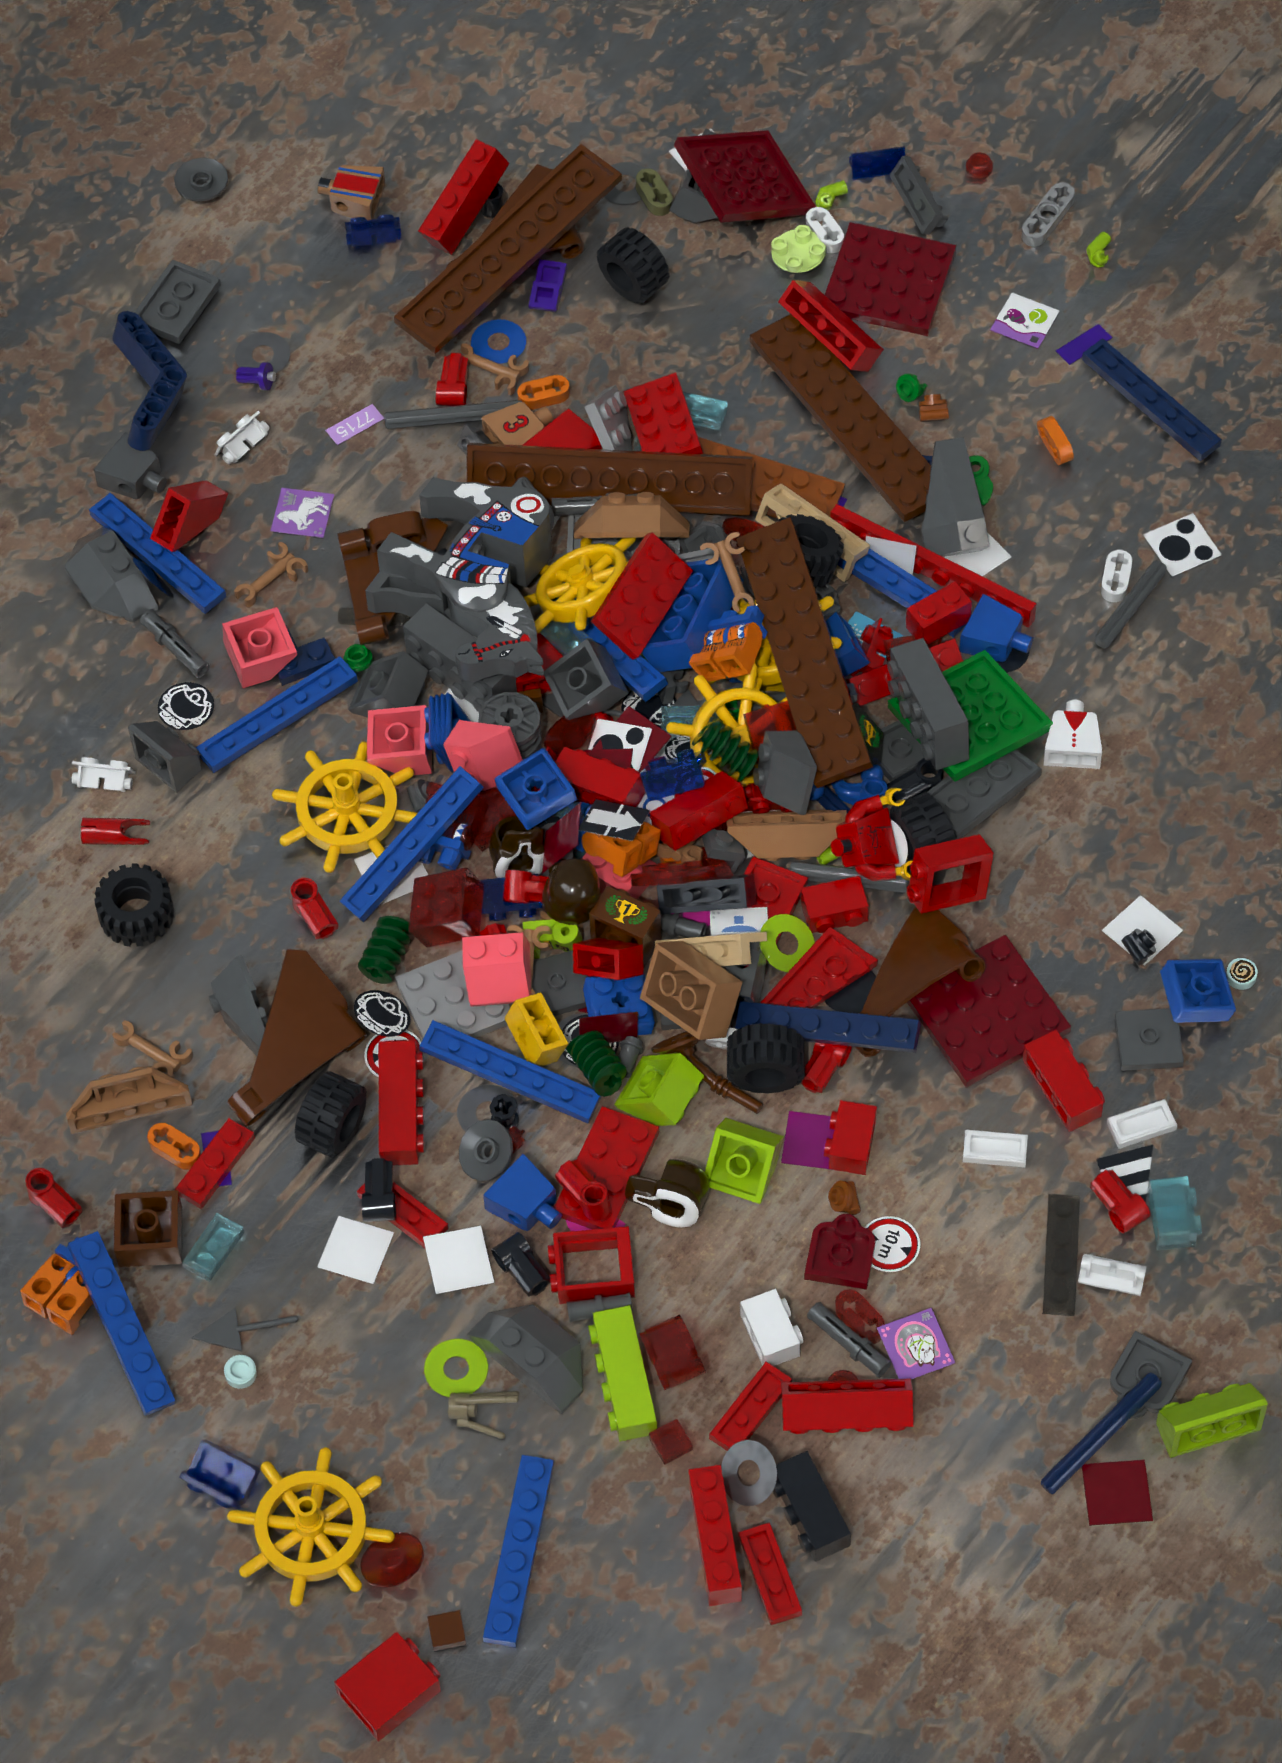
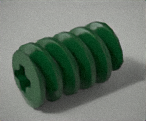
M719 718L715 719L703 727L692 741V745L694 746L702 741L703 745L700 752L704 753L711 749L712 753L709 759L713 761L720 756L721 761L718 767L723 768L729 764L728 775L731 776L739 772L737 781L740 782L756 764L759 756L758 750L752 749L749 751L750 743L747 741L740 743L741 736L739 734L730 736L732 728L726 726L721 729L723 721Z
M383 916L378 919L377 927L374 928L372 937L362 953L363 957L358 962V968L361 973L376 983L388 984L392 982L389 975H395L397 968L394 965L401 963L399 955H404L406 952L404 945L410 943L409 935H413L415 932V928L411 923L395 916Z
M593 1030L576 1036L570 1041L567 1046V1053L583 1072L584 1077L594 1088V1091L603 1097L611 1096L617 1092L622 1085V1080L627 1070L625 1065L621 1063L620 1058L615 1055V1051L604 1039L603 1034L600 1031Z

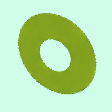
M779 914L771 917L764 923L760 931L767 932V941L760 942L762 954L773 967L784 972H788L815 943L809 927L799 918L788 914ZM790 932L795 935L798 940V949L794 954L786 955L779 951L776 945V938L780 933Z
M450 1339L441 1342L430 1351L425 1361L424 1373L431 1388L441 1395L450 1397L451 1393H473L486 1379L488 1361L481 1348L473 1342L464 1339ZM454 1356L464 1358L469 1365L467 1375L459 1380L448 1378L443 1370L444 1363Z

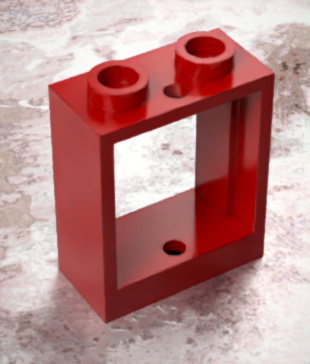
M980 834L916 848L913 862L910 865V883L907 886L909 901L914 903L922 914L986 899L994 852ZM964 865L962 879L932 886L934 872Z
M629 1226L553 1233L554 1245H548L549 1264L556 1265V1274H550L551 1292L558 1293L559 1304L595 1299V1295L609 1297L630 1293L631 1298L635 1297ZM618 1248L621 1281L565 1286L563 1253Z

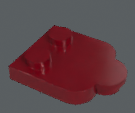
M841 1214L832 1222L818 1224L812 1233L804 1280L867 1290L875 1250V1237L873 1233L867 1228L862 1227L857 1218L851 1214Z

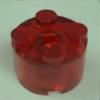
M680 1314L639 1333L664 1391L706 1373L701 1358L698 1357L694 1342Z

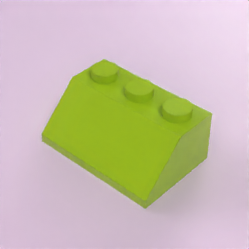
M1251 1383L1241 1386L1240 1384H1232L1225 1387L1222 1392L1212 1395L1202 1393L1186 1403L1179 1404L1178 1402H1173L1165 1405L1158 1412L1156 1425L1169 1457L1172 1458L1260 1431L1268 1403L1266 1398Z

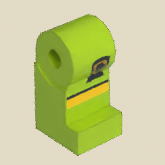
M554 919L523 922V931L524 929L535 930L539 926L549 927L552 930V934L541 935L539 941L541 943H549L551 949H561L568 952L573 950V943L582 941V934L577 925L559 923ZM535 946L534 959L540 958V949Z

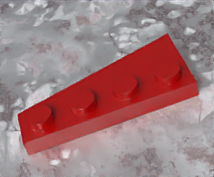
M829 927L760 1003L813 1009L878 966V959L832 927Z

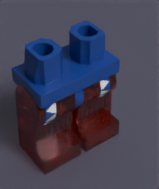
M428 783L425 792L428 795L426 803L441 788V784ZM478 794L418 862L430 864L436 851L441 853L437 863L445 869L455 871L461 858L468 860L471 853L470 849L475 842L490 806L487 801Z

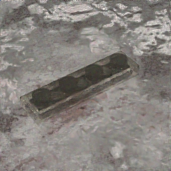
M1048 1194L1042 1314L1075 1315L1080 1196Z

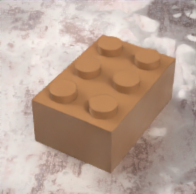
M684 941L660 942L655 945L640 999L698 1040L725 1038L743 982Z

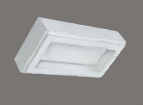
M1165 1099L1107 1118V1125L1118 1149L1177 1129V1123Z
M965 1130L963 1162L1025 1168L1028 1135Z

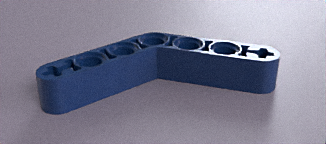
M123 311L117 317L112 340L151 387L133 416L127 441L132 448L146 451L153 446L181 399L187 373L138 314Z

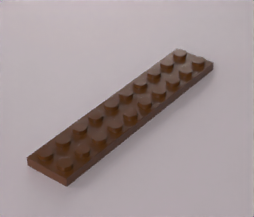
M580 144L394 316V323L436 354L622 181V173Z
M791 314L750 334L752 346L898 516L906 522L925 512L931 465L839 359Z
M468 443L467 482L512 487L520 477H527L533 487L546 498L551 506L552 498L606 496V493L614 492L624 493L625 495L651 492L654 495H661L678 512L750 515L753 457Z
M789 517L736 538L739 548L745 546V550L741 553L757 606L764 614L763 625L768 631V641L797 732L802 734L817 765L814 785L816 788H820L872 768L871 758L793 520Z

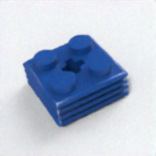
M447 692L446 695L441 693L440 697L436 694L435 697L430 696L429 707H426L424 710L426 722L429 724V732L425 733L424 739L428 750L433 749L436 753L439 764H445L448 770L453 773V768L443 744L459 720H471L452 695Z
M545 748L540 749L495 777L497 789L527 830L577 800L574 788ZM534 786H536V788H537V789H540V790L537 791V792H534V791H531V788L534 787Z
M1221 959L1167 960V963L1160 970L1174 1022L1229 1021V1018L1236 1012L1232 992Z
M645 974L622 980L595 976L586 977L583 992L588 1017L638 1012L637 1035L652 1034L655 1024L652 1006L640 999L646 979Z

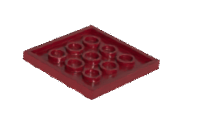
M769 130L677 137L674 143V147L721 223L806 215L811 208L816 207Z
M850 222L825 296L851 320L928 336L956 254V245Z
M1006 935L974 951L985 962V970L980 978L968 982L953 971L907 1002L966 1088L1023 1058L1025 1044L1054 1030H1057L1061 1037L1071 1032L1069 1022Z

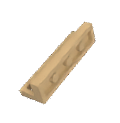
M782 483L764 494L755 520L765 527L776 523L766 516L768 509L771 508L776 512L778 520L782 517L786 518L787 515L791 514L794 516L803 514L807 517H815L819 521L822 520L826 525L835 529V533L840 535L842 538L841 542L844 544L841 558L847 562L844 570L837 565L833 575L843 582L847 581L851 576L856 561L867 555L871 545Z
M767 932L656 940L655 945L660 942L684 941L719 966L751 964L750 942L767 941Z

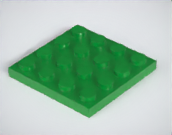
M986 650L942 672L968 719L969 760L943 768L954 782L1048 733L1050 726L1053 725L1049 717ZM897 697L889 699L888 709L911 733L910 721L908 718L904 719L902 717Z

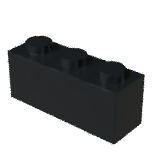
M754 874L666 880L656 884L661 914L742 909L757 904Z
M808 1451L776 1464L777 1480L772 1492L776 1498L781 1497L786 1507L783 1508L784 1514L791 1526L796 1525L800 1532L798 1540L804 1553L810 1552L816 1562L849 1547L851 1544V1533Z

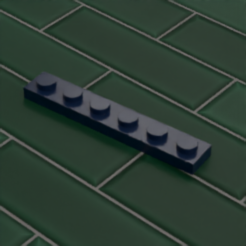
M1102 338L1083 352L1082 360L1199 461H1202L1221 446V438L1105 339Z
M740 1001L735 1029H742V1027L754 1024L783 1025L796 1030L797 1033L803 1036V1040L806 1042L916 1053L921 1022L916 1019Z

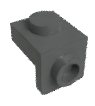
M703 521L689 531V538H679L678 541L684 553L700 550V546L706 542L717 543L725 540L727 534L719 524Z
M712 829L702 835L707 857L724 860L727 873L734 875L738 866L745 859V848L742 844L724 830Z

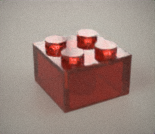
M467 867L414 878L409 932L427 948L462 941V937L479 936L485 884Z

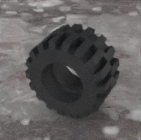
M625 227L621 229L597 251L598 265L605 279L616 292L634 303L645 302L666 284L670 277L669 267L658 247L647 236L634 228Z
M791 514L787 515L786 518H780L779 521L789 517L793 520L814 587L825 586L826 583L831 581L843 553L844 544L841 542L842 538L839 534L835 533L834 528L812 516L807 517L803 514L794 516Z
M924 792L906 800L901 806L891 807L890 819L899 825L907 840L908 855L906 862L913 861L916 848L956 840L947 814L931 794Z
M132 863V867L126 868V865L119 866L120 870L116 872L112 869L108 872V878L103 877L100 880L101 887H96L95 891L96 898H94L101 928H103L107 937L112 936L114 942L119 943L122 940L124 946L130 947L132 943H136L138 947L143 946L145 941H149L150 944L155 942L157 935L162 937L166 933L165 928H170L172 924L171 918L174 917V905L165 877L162 878L158 870L152 872L151 866L148 865L140 868L138 863ZM133 899L149 901L146 906L137 911H124L120 909L123 904Z
M754 1024L735 1030L732 1035H729L727 1041V1079L731 1081L732 1085L744 1091L754 1093H778L794 1088L804 1079L803 1036L797 1033L796 1030L783 1025Z
M332 1071L324 1073L312 1085L301 1104L295 1124L296 1141L331 1158L340 1154L354 1137L363 1118L367 1099L366 1088Z

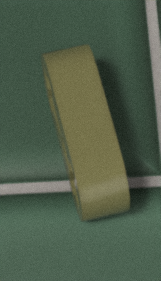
M648 168L639 171L636 175L635 188L647 209L656 216L668 214L673 197L659 173Z

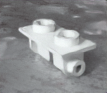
M257 411L251 417L246 414L236 424L238 428L232 434L226 432L216 442L218 448L214 456L216 457L222 452L224 454L222 458L227 464L237 463L250 450L244 443L245 440L254 447L260 440L266 437L269 426L266 422H259L257 420L260 412Z
M82 757L81 762L72 761V765L78 768V772H73L72 784H77V787L99 789L100 778H104V790L125 792L126 789L131 790L133 780L128 778V774H136V771L128 767L127 762L111 760L110 765L99 764L98 759Z
M1084 1254L1078 1283L1141 1296L1146 1266L1098 1257L1093 1254Z

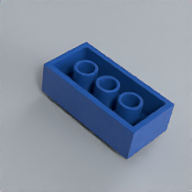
M720 557L716 563L706 565V560L686 563L693 571L642 651L647 661L659 672L692 668L689 661L693 654L701 652L704 646L705 634L710 631L707 627L710 620L720 619L724 611L731 609L732 600L735 596Z

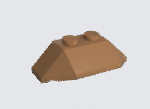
M614 492L608 494V496H602L574 523V539L644 538L646 534L651 532L661 538H689V521L661 495H654L651 492H641L637 496H625L624 493Z
M807 810L806 815H799L795 812L783 813L781 811H769L764 814L746 812L740 813L726 821L727 832L758 859L764 858L768 861H777L781 858L794 857L798 860H807L821 855L831 845V842L837 839L836 826L845 821L847 812L846 810Z
M152 1066L145 1068L135 1067L125 1073L116 1075L106 1074L98 1079L91 1080L67 1112L66 1117L71 1134L190 1106L192 1105L188 1085Z

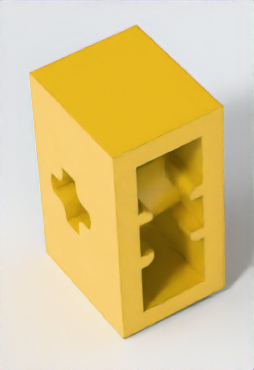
M540 992L514 1001L504 1019L526 1061L540 1067L557 1062L567 1047L568 1042L542 993Z

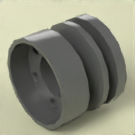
M503 692L492 696L483 704L479 711L478 722L511 727L523 760L542 749L540 712L536 703L528 696L517 692Z

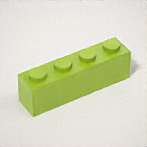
M630 1305L594 1312L593 1325H588L591 1344H598L599 1353L594 1354L598 1373L604 1372L606 1382L601 1383L604 1402H611L612 1412H607L611 1432L617 1431L619 1442L657 1434V1420Z

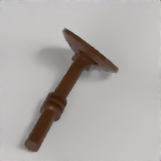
M687 1031L663 1040L651 1048L653 1053L658 1054L681 1053L704 1075L702 1080L711 1087L710 1090L712 1092L716 1091V1094L719 1096L722 1094L724 1099L729 1097L756 1114L761 1111L763 1103L734 1087L727 1078L723 1079L722 1075L716 1076L693 1055L695 1052L693 1046L700 1040Z

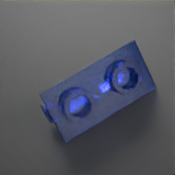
M905 146L851 154L849 156V165L852 167V179L890 175L901 157L905 156Z
M384 214L373 220H366L365 217L352 218L350 222H345L346 233L351 232V234H346L347 245L353 244V247L372 245L371 235H377V244L397 243L396 240L402 239L401 228L395 229L400 227L399 217Z

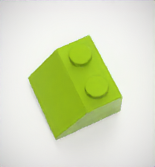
M681 1053L642 1056L614 1105L618 1109L656 1126L676 1125L683 1118L684 1110L689 1101L698 1092V1086L704 1075Z
M724 1118L716 1127L705 1168L710 1188L761 1204L777 1166L784 1136Z

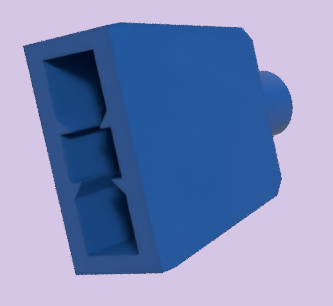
M983 594L961 633L959 651L975 655L986 650L995 661L1004 662L1007 660L1012 648L1028 653L1034 637L1021 633L1023 620L1021 614Z
M835 612L826 620L830 636L838 637L842 641L841 647L835 649L843 676L845 677L866 666L870 661L852 626Z
M524 1154L483 1194L484 1207L488 1212L524 1231H529L538 1221L552 1229L562 1217V1214L552 1207L556 1202L554 1186Z

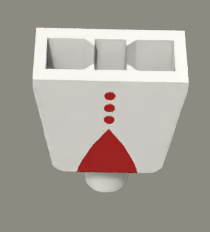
M1070 700L1066 703V711L1057 710L1053 714V725L1050 726L1045 745L1044 766L1100 769L1102 745L1097 715L1093 712H1084V703L1082 701Z

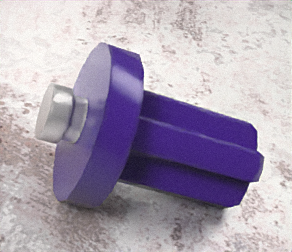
M262 362L259 368H237L236 380L239 383L259 384L261 390H269L273 381L276 380V373L273 372L271 363Z

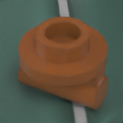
M941 394L924 395V401L919 402L920 422L949 419L947 399H941Z
M837 1181L830 1189L828 1195L831 1208L836 1212H848L851 1215L860 1213L861 1209L855 1183L853 1181Z

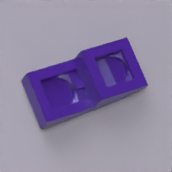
M539 259L536 280L533 281L529 309L557 311L567 272L566 263Z

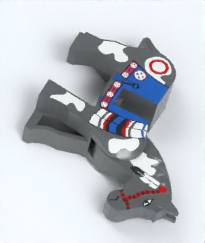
M433 477L419 495L421 516L429 519L438 518L442 521H458L465 524V526L457 534L445 555H440L391 532L377 550L380 572L365 590L368 611L373 613L396 612L413 617L427 603L472 636L477 637L475 642L461 645L455 653L457 672L464 681L477 682L497 674L514 675L516 678L527 672L544 675V669L541 666L543 665V659L538 654L537 632L531 611L523 596L511 583L527 587L552 557L551 531L554 525V513L549 502L533 487L527 477H520L512 487L491 486L478 482H453Z

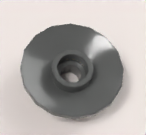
M203 157L189 160L177 169L174 176L175 188L181 196L188 200L197 202L211 200L225 190L228 183L227 170L214 159Z
M490 1119L478 1121L468 1128L459 1146V1162L463 1171L470 1178L479 1181H489L504 1172L510 1163L513 1152L512 1138L508 1129L500 1122Z

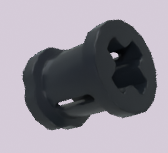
M506 1094L497 1095L492 1099V1103L489 1106L492 1115L491 1120L500 1122L511 1132L516 1129L519 1123L518 1113L516 1112L518 1109L517 1102L512 1096H507Z

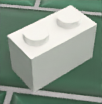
M776 1289L740 1302V1316L762 1366L765 1362L775 1366L800 1357V1344L803 1343L802 1334L797 1325L792 1326L789 1320L791 1311L785 1298L780 1299Z

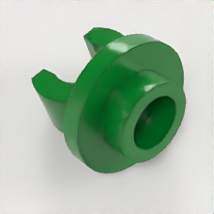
M909 373L901 375L896 383L899 397L906 402L915 401L924 394L927 388L926 383L920 384L917 376Z

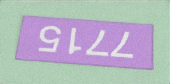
M371 404L325 431L339 445L383 420L384 417Z

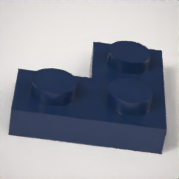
M286 625L297 651V656L277 674L282 686L311 675L335 659L325 637L297 647Z

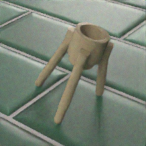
M518 1391L474 1394L451 1393L448 1404L449 1419H457V1426L469 1427L504 1439V1433L469 1419L470 1417H476L478 1404L516 1403L519 1401L518 1396L520 1393Z

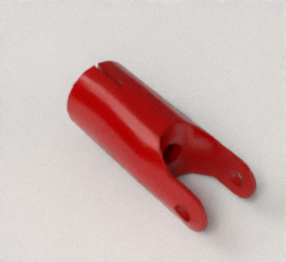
M83 817L81 822L82 844L146 845L149 844V840L129 838L124 834L132 826L150 825L151 822L145 819Z

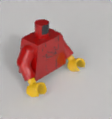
M889 788L882 797L875 795L854 803L845 815V821L836 826L837 839L831 842L832 853L837 857L841 856L845 868H855L856 873L870 881L895 880L896 876L910 880L911 877L907 873V866H910L913 861H908L901 865V867H895L896 864H899L888 807L883 808V805L886 804L901 806L905 803L903 799L896 802L892 800L893 793L902 790L899 788Z

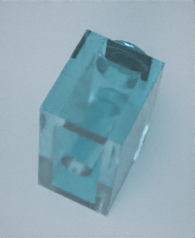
M1188 1176L1150 1180L1147 1195L1157 1250L1195 1247L1197 1235L1202 1234L1200 1216L1194 1215L1193 1206L1197 1205L1196 1191L1194 1187H1189Z

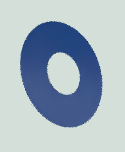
M502 319L483 323L474 331L471 337L473 352L498 364L507 363L512 355H516L517 358L526 346V336L522 328L511 321ZM494 333H504L509 337L510 343L503 350H494L489 347L488 338Z

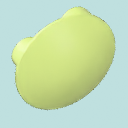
M799 225L794 230L787 231L774 238L771 242V255L774 263L787 272L802 273L816 268L826 255V245L819 240L807 225Z

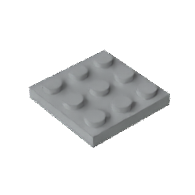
M463 950L395 977L397 987L422 1039L432 1020L473 1038L507 1026L504 1018L510 1009L509 1004L470 1006L463 970Z

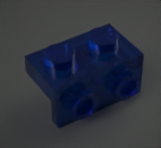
M687 749L676 753L677 758L666 760L665 756L649 760V765L640 772L648 800L652 801L703 787L705 780L701 767L707 762L705 754L700 751L694 753L693 749Z
M505 877L479 880L482 916L489 917V921L507 920V915L519 914V918H531L537 916V911H543L542 902L522 904L503 901Z
M205 1439L201 1440L189 1469L182 1471L179 1478L188 1482L186 1486L189 1489L202 1494L206 1492L215 1497L214 1502L218 1505L232 1508L246 1503L261 1469Z

